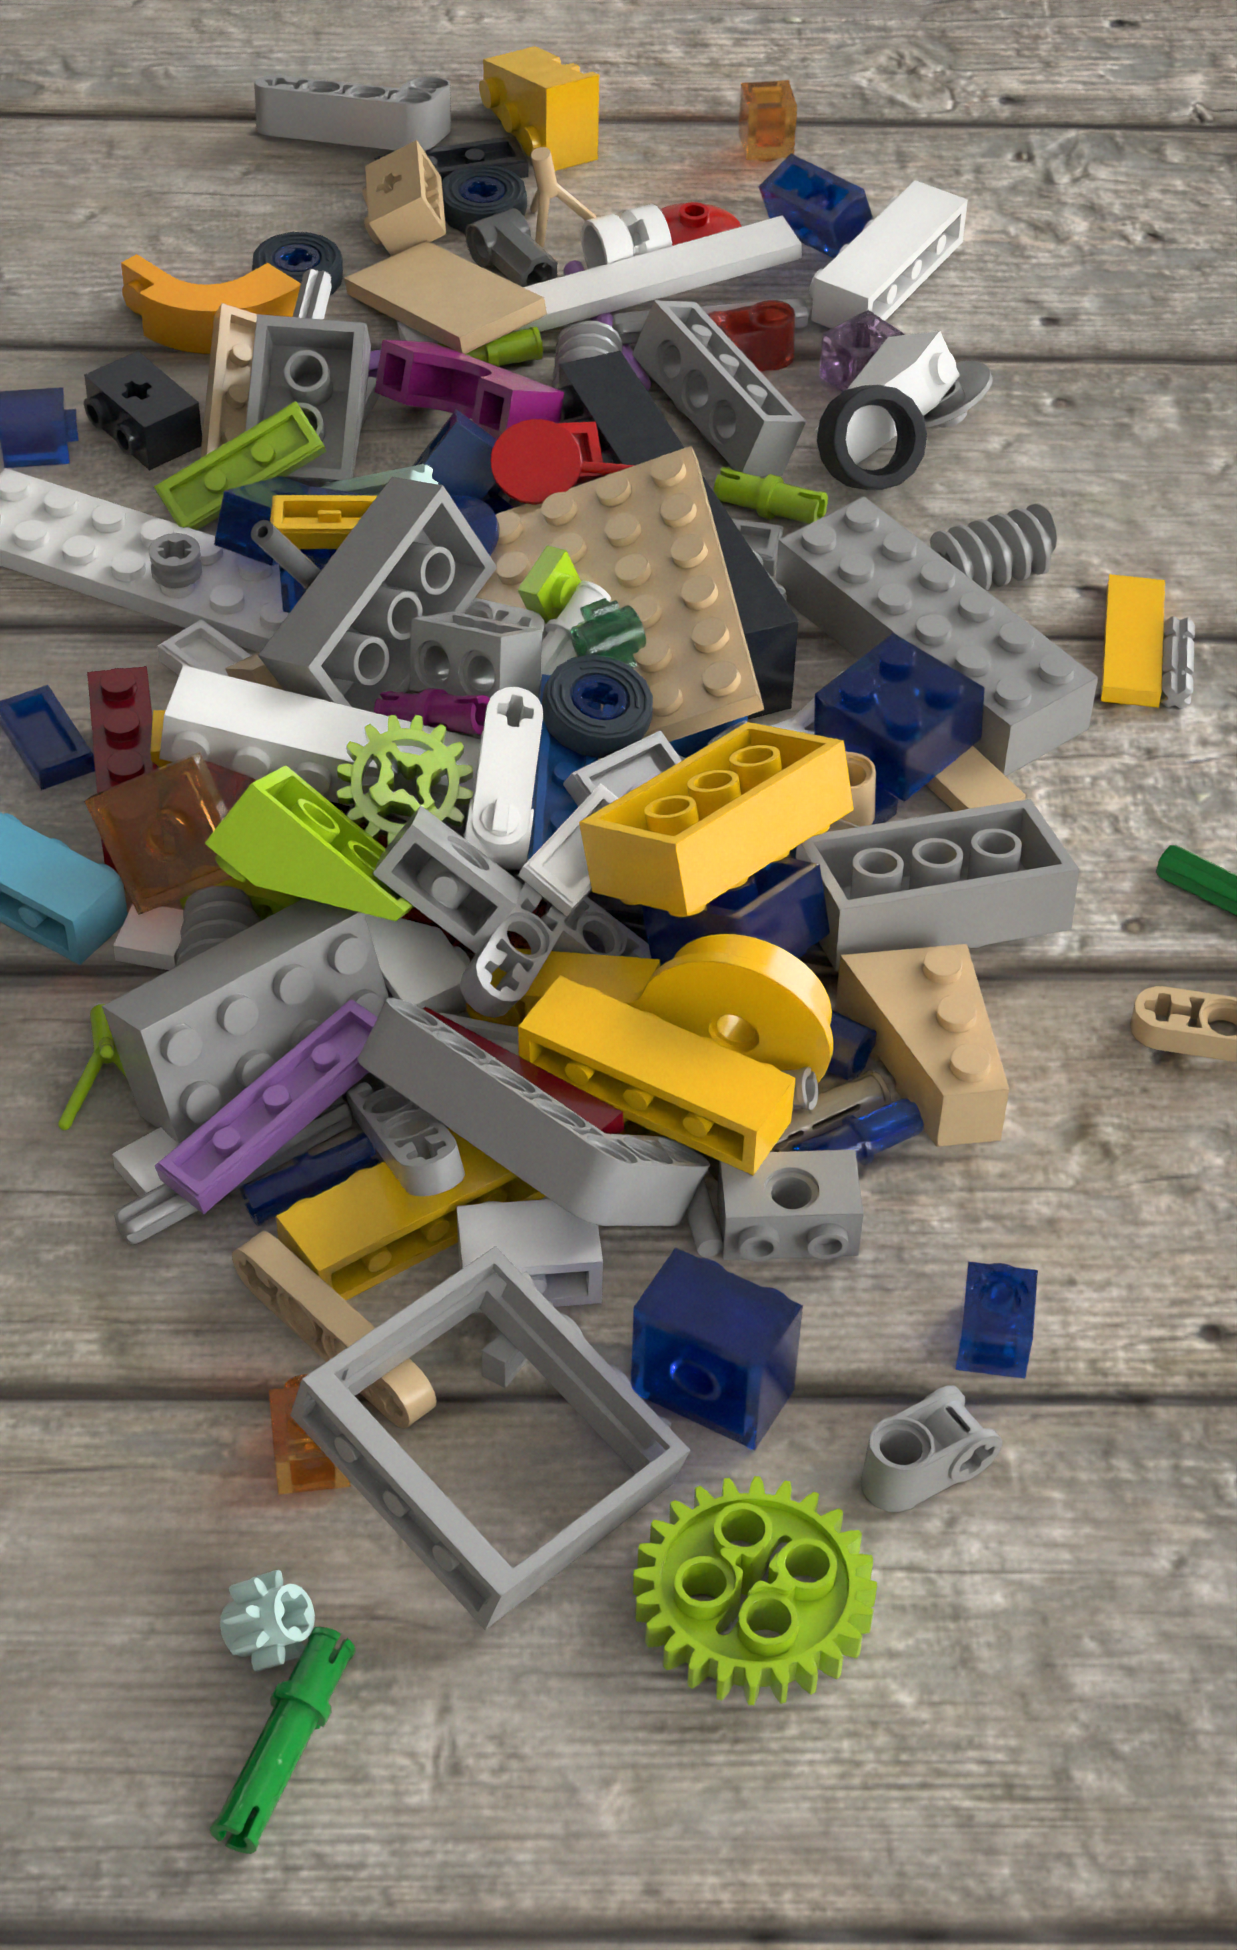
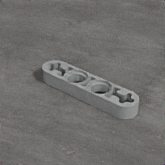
M368 1072L345 1092L353 1118L406 1192L414 1196H432L455 1187L463 1180L465 1171L456 1140L439 1120L371 1072Z

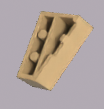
M967 944L841 955L835 1007L844 1020L851 1018L866 1039L865 1049L874 1061L881 1060L896 1080V1092L935 1146L1001 1141L1009 1086Z

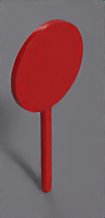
M529 419L512 425L499 436L491 454V470L499 488L512 499L532 505L542 504L550 495L558 492H567L570 488H573L581 472L608 475L635 466L582 461L581 450L575 437L563 426L544 419Z

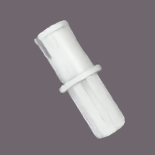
M581 581L558 618L551 619L545 625V630L548 634L542 641L541 677L542 674L552 675L557 666L576 655H583L589 648L588 637L604 613L612 605L610 595L603 588L589 581Z

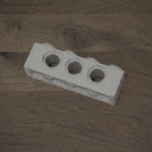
M654 300L632 355L648 372V377L659 384L674 401L675 407L680 412L686 414L701 431L703 439L712 444L728 461V465L732 470L754 476H767L769 474L782 476L806 424L805 419L696 302Z

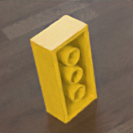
M746 722L581 820L579 825L592 892L618 898L621 902L629 905L642 904L662 909L676 917H687L702 912L706 908L707 903L729 889L744 885L748 881L749 876L771 862L786 858L790 854V850L812 836L825 833L829 830L832 823L854 810L844 740Z

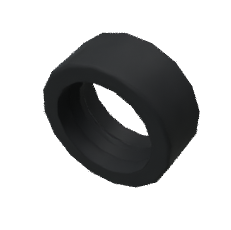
M862 385L844 390L829 402L819 420L817 433L820 459L830 475L847 487L864 490H884L903 483L918 468L924 457L927 441L924 416L914 400L898 388L883 385ZM868 405L881 406L886 409L893 418L897 431L896 449L892 458L886 466L876 470L862 469L856 465L849 455L846 443L848 423L853 414L859 408Z

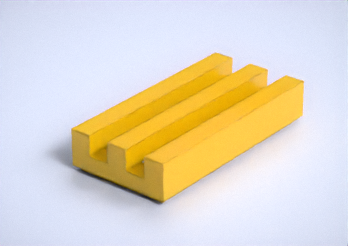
M273 495L270 522L298 549H338L377 496Z

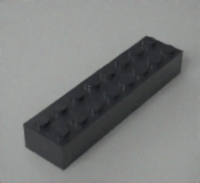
M620 350L559 364V387L555 389L564 392L560 423L596 422L603 463L638 465L684 448ZM702 475L764 710L748 715V720L791 709L799 620Z

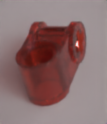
M764 300L755 305L726 311H714L707 314L717 326L722 327L729 339L760 372L780 370L788 367L795 358V311L790 304L778 300Z

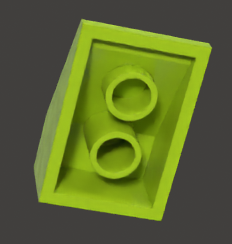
M286 765L251 783L204 843L217 854L215 861L220 868L241 882L249 880L258 887L392 921H398L415 907L372 874L381 854L386 848Z

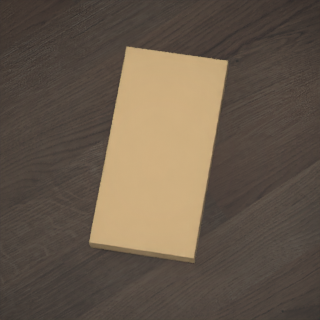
M428 241L344 278L346 291L349 296L463 354L532 323L547 314L544 297Z

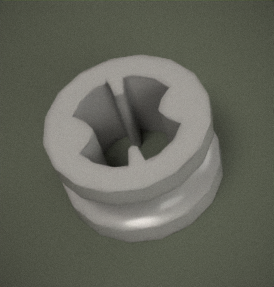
M171 533L160 536L151 543L149 547V556L152 562L151 573L152 578L158 584L164 587L180 588L191 585L200 578L202 574V564L199 559L201 553L199 543L195 538L187 534Z

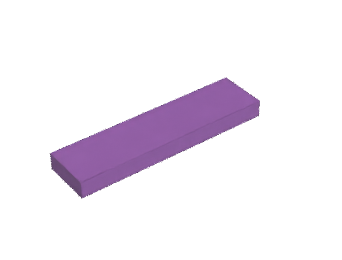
M350 999L155 1165V1169L160 1180L201 1213L205 1214L369 1072L360 1065L357 1059L378 1017L353 999Z

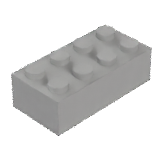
M391 477L259 653L258 657L285 691L374 713V704L377 698H381L380 693L384 691L406 693L410 688L411 618L446 612L464 614L497 566L443 485Z
M1027 799L825 832L812 836L797 846L794 899L835 971H838L841 955L967 944L968 948H979L987 944L1022 938H1037L1045 934L1072 930L1079 868L1032 800Z
M303 898L105 1004L102 1008L140 1117L156 1128L161 1127L172 1139L179 1143L188 1138L350 999H353L378 1017L389 996L365 914Z

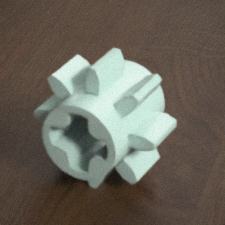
M280 1570L271 1571L231 1585L229 1591L234 1601L225 1606L220 1619L221 1634L231 1653L241 1657L252 1655L254 1671L276 1667L284 1664L285 1661L299 1658L304 1649L302 1640L309 1637L315 1622L313 1604L303 1588L295 1584L283 1585V1577Z

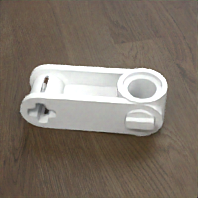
M506 687L497 691L490 698L487 705L484 729L480 740L473 799H470L464 832V839L506 872L512 870L521 871L527 861L534 809H531L543 721V708L539 699L529 690L520 687Z

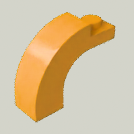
M138 254L121 262L124 285L122 288L123 298L126 306L142 316L144 336L163 346L192 353L211 354L214 315L221 303L259 315L292 317L301 286L300 282L269 263L233 281L220 284H194L174 278Z

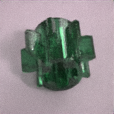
M607 598L581 607L580 612L584 621L571 628V641L577 657L599 655L611 657L613 661L619 660L632 668L637 667L633 654L646 646V635L636 611L629 605L620 608L617 600L609 602Z

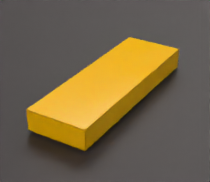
M1109 574L1106 589L1101 683L1102 702L1159 708L1162 691L1165 580Z

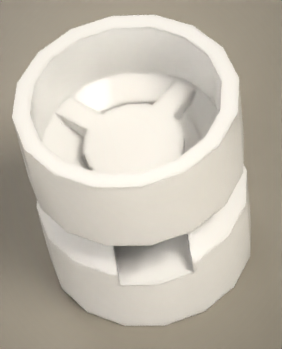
M653 204L626 210L622 213L621 219L615 214L589 219L583 223L581 229L582 251L588 269L672 246L671 234L665 217L660 209Z

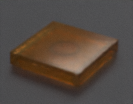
M200 751L94 794L84 801L138 915L191 895L197 890L214 886L233 878L220 868L215 861L217 854L204 844L228 814V810Z

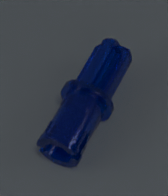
M903 1098L860 1118L851 1114L843 1118L841 1126L803 1143L794 1144L792 1151L855 1150L857 1162L866 1166L873 1162L874 1154L919 1135L924 1129V1123L915 1102Z

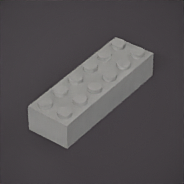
M862 497L779 539L776 582L785 588L786 601L865 666L881 660L1005 776L1089 729L1098 677L866 497Z

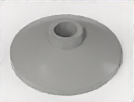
M977 361L957 362L956 368L960 376L939 404L924 415L926 428L936 425L941 428H947L961 422L966 417L967 411L978 403L991 387L992 374L988 366Z

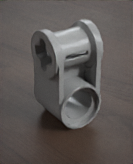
M942 1387L929 1394L921 1402L890 1418L883 1419L874 1426L869 1437L861 1477L862 1491L867 1500L885 1511L903 1512L913 1509L918 1503L957 1482L972 1479L984 1471L999 1454L1002 1448V1438L992 1428L983 1429L964 1407L965 1396L957 1387Z

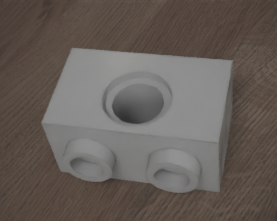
M421 805L383 851L372 873L476 954L516 907L523 885Z
M855 1150L770 1152L754 1176L719 1161L717 1201L720 1233L723 1240V1260L747 1259L750 1261H766L771 1258L803 1257L833 1259L839 1256L859 1255L864 1213Z

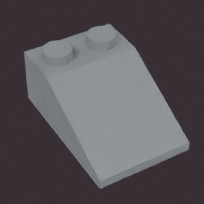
M257 314L245 431L296 401L326 448V453L283 479L336 482L353 478L366 401L371 342L366 323Z

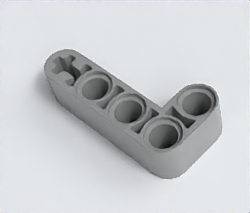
M282 75L264 76L254 81L256 130L263 135L387 150H398L417 140L422 149L426 151L435 147L451 132V83L444 78L418 77L409 80L400 88Z

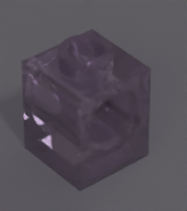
M867 310L823 333L819 376L843 392L848 389L888 337L905 334L870 310Z

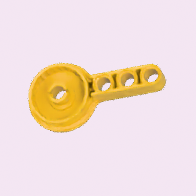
M716 934L695 939L683 946L672 960L664 963L662 966H660V959L551 951L526 994L505 1015L496 1018L484 1016L475 1011L466 1002V1009L471 1019L518 1027L555 979L561 975L581 985L594 987L604 995L641 1011L651 1012L662 1020L696 1035L711 1038L720 1045L758 1062L771 1064L779 1070H795L810 1067L812 1068L811 1072L814 1071L817 1083L824 1077L833 1053V1035L830 1028L832 1019L831 1003L818 977L803 962L789 952L766 941L744 935ZM515 948L523 954L531 955V949ZM498 967L491 974L492 981L490 984L496 989L501 979L507 973Z

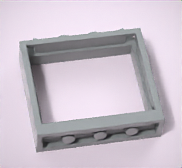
M496 1246L305 1376L301 1381L290 1414L484 1630L492 1626L670 1487L690 1452V1449L670 1429L672 1423L665 1417L657 1415L632 1389L627 1376L618 1367L608 1364L584 1339L580 1328L574 1320L565 1314H560L536 1289L527 1271L522 1274ZM479 1308L636 1473L514 1568L505 1561L355 1397L359 1392Z

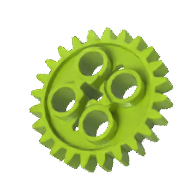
M754 1476L749 1493H739L730 1478H724L722 1497L715 1499L702 1486L695 1487L694 1509L673 1500L670 1503L669 1523L655 1519L651 1522L650 1543L639 1544L637 1562L639 1569H635L633 1573V1594L637 1596L635 1601L636 1622L647 1623L645 1644L648 1648L665 1645L663 1667L668 1671L685 1662L688 1663L687 1686L692 1689L703 1682L708 1676L716 1679V1699L721 1701L728 1695L733 1685L743 1686L748 1705H755L760 1687L769 1686L779 1703H786L788 1684L796 1681L810 1695L816 1693L818 1669L826 1675L838 1679L842 1672L843 1655L857 1658L861 1650L862 1634H869L871 1631L874 1609L871 1607L875 1605L877 1582L870 1580L873 1557L868 1554H859L862 1538L860 1530L840 1533L843 1519V1511L840 1508L820 1516L817 1513L819 1500L817 1492L810 1493L798 1503L791 1500V1482L785 1480L775 1495L765 1494L764 1484L760 1476ZM746 1541L752 1543L753 1545L749 1547H739L731 1544L730 1542ZM780 1543H788L770 1561V1556ZM768 1566H769L768 1583H767V1582H765V1581H761V1579H762L763 1576L765 1575V1573H766V1571H767V1569H768ZM810 1576L818 1581L802 1582L793 1577ZM695 1594H707L713 1596L716 1599L711 1601H698L691 1598L690 1596ZM741 1594L747 1595L748 1597L740 1609ZM738 1616V1622L735 1624L730 1633L727 1635H720V1633H722L728 1627L731 1621L733 1623L736 1617ZM758 1630H771L777 1632L780 1636L765 1638L754 1632Z

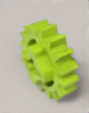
M390 715L387 732L380 734L370 723L364 727L368 742L365 746L349 741L346 746L347 754L355 762L354 765H338L337 777L351 783V785L337 791L339 804L355 805L346 816L357 825L365 822L368 825L365 832L372 838L377 840L380 835L388 837L389 845L405 824L394 823L384 818L391 813L411 818L420 805L444 824L447 822L461 828L464 823V815L456 808V805H468L470 799H473L474 792L466 787L459 786V784L472 779L474 771L472 765L456 764L464 754V746L461 742L453 743L448 747L443 744L446 736V727L440 724L428 734L423 731L422 716L415 715L409 729L401 728L396 715ZM397 746H414L426 751L421 755L401 752ZM374 760L380 772L379 780L364 795L362 790L364 774L369 764ZM392 766L397 774L401 773L407 780L418 777L416 780L418 802L413 795L409 796L404 789L392 792L395 789ZM447 775V795L440 808L437 809L435 801L430 795L432 786L439 783L441 777Z

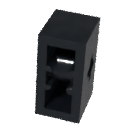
M139 351L84 375L87 398L84 400V409L89 421L94 427L102 428L117 442L120 449L126 455L135 457L149 471L201 447L202 429L199 402Z

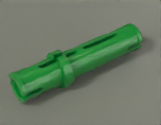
M314 1627L288 1681H282L281 1684L278 1683L270 1697V1704L273 1710L217 1819L210 1826V1833L217 1841L223 1840L227 1831L232 1833L225 1845L226 1847L245 1854H251L257 1850L259 1839L313 1731L326 1725L332 1713L331 1705L328 1701L348 1662L356 1652L354 1644L348 1638L342 1641L339 1649L334 1648L341 1636V1633L328 1627Z

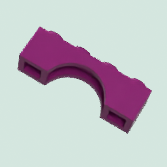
M382 340L375 393L409 406L436 409L453 413L457 409L467 418L472 419L475 424L496 440L506 429L521 421L544 419L560 423L564 398L563 391L434 342Z

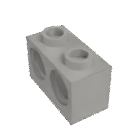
M446 612L411 618L410 690L422 692L428 688H440L452 695H485L491 698L497 691L506 687H520L529 690L538 698L541 680L542 630L458 612Z

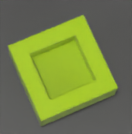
M547 545L517 590L526 608L540 614L545 624H547L551 619L558 618L575 593L576 587L581 580L567 550Z

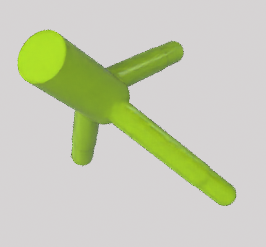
M98 1004L90 1011L94 1051L58 1121V1126L61 1130H68L71 1127L103 1063L114 1062L126 1077L102 1008L105 1004Z

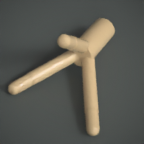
M539 147L531 152L537 191L530 205V210L534 213L538 212L535 242L543 248L545 245L551 198L556 196L585 221L597 218V216L557 184L551 151L546 147Z

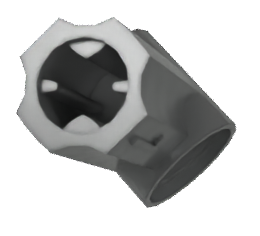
M515 208L467 225L465 231L466 244L472 259L480 267H488L494 264L513 283L521 287H527L557 277V261L531 238L528 223L519 210Z

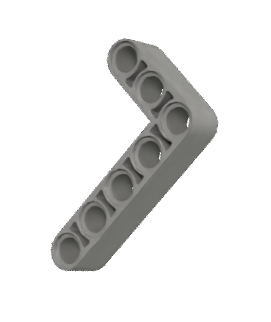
M386 999L357 1059L366 1070L574 1216L596 1225H679L710 1166L707 1159L700 1153L667 1137L605 1134L430 1013L400 999Z

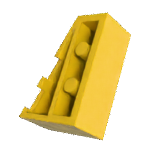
M536 46L483 59V80L479 82L481 100L487 109L490 108L500 119L506 132H511L516 137L528 157H531V152L536 148H548L551 151L554 171L598 160L599 74L593 71L583 74L580 72L579 65L575 63L563 65L559 56Z

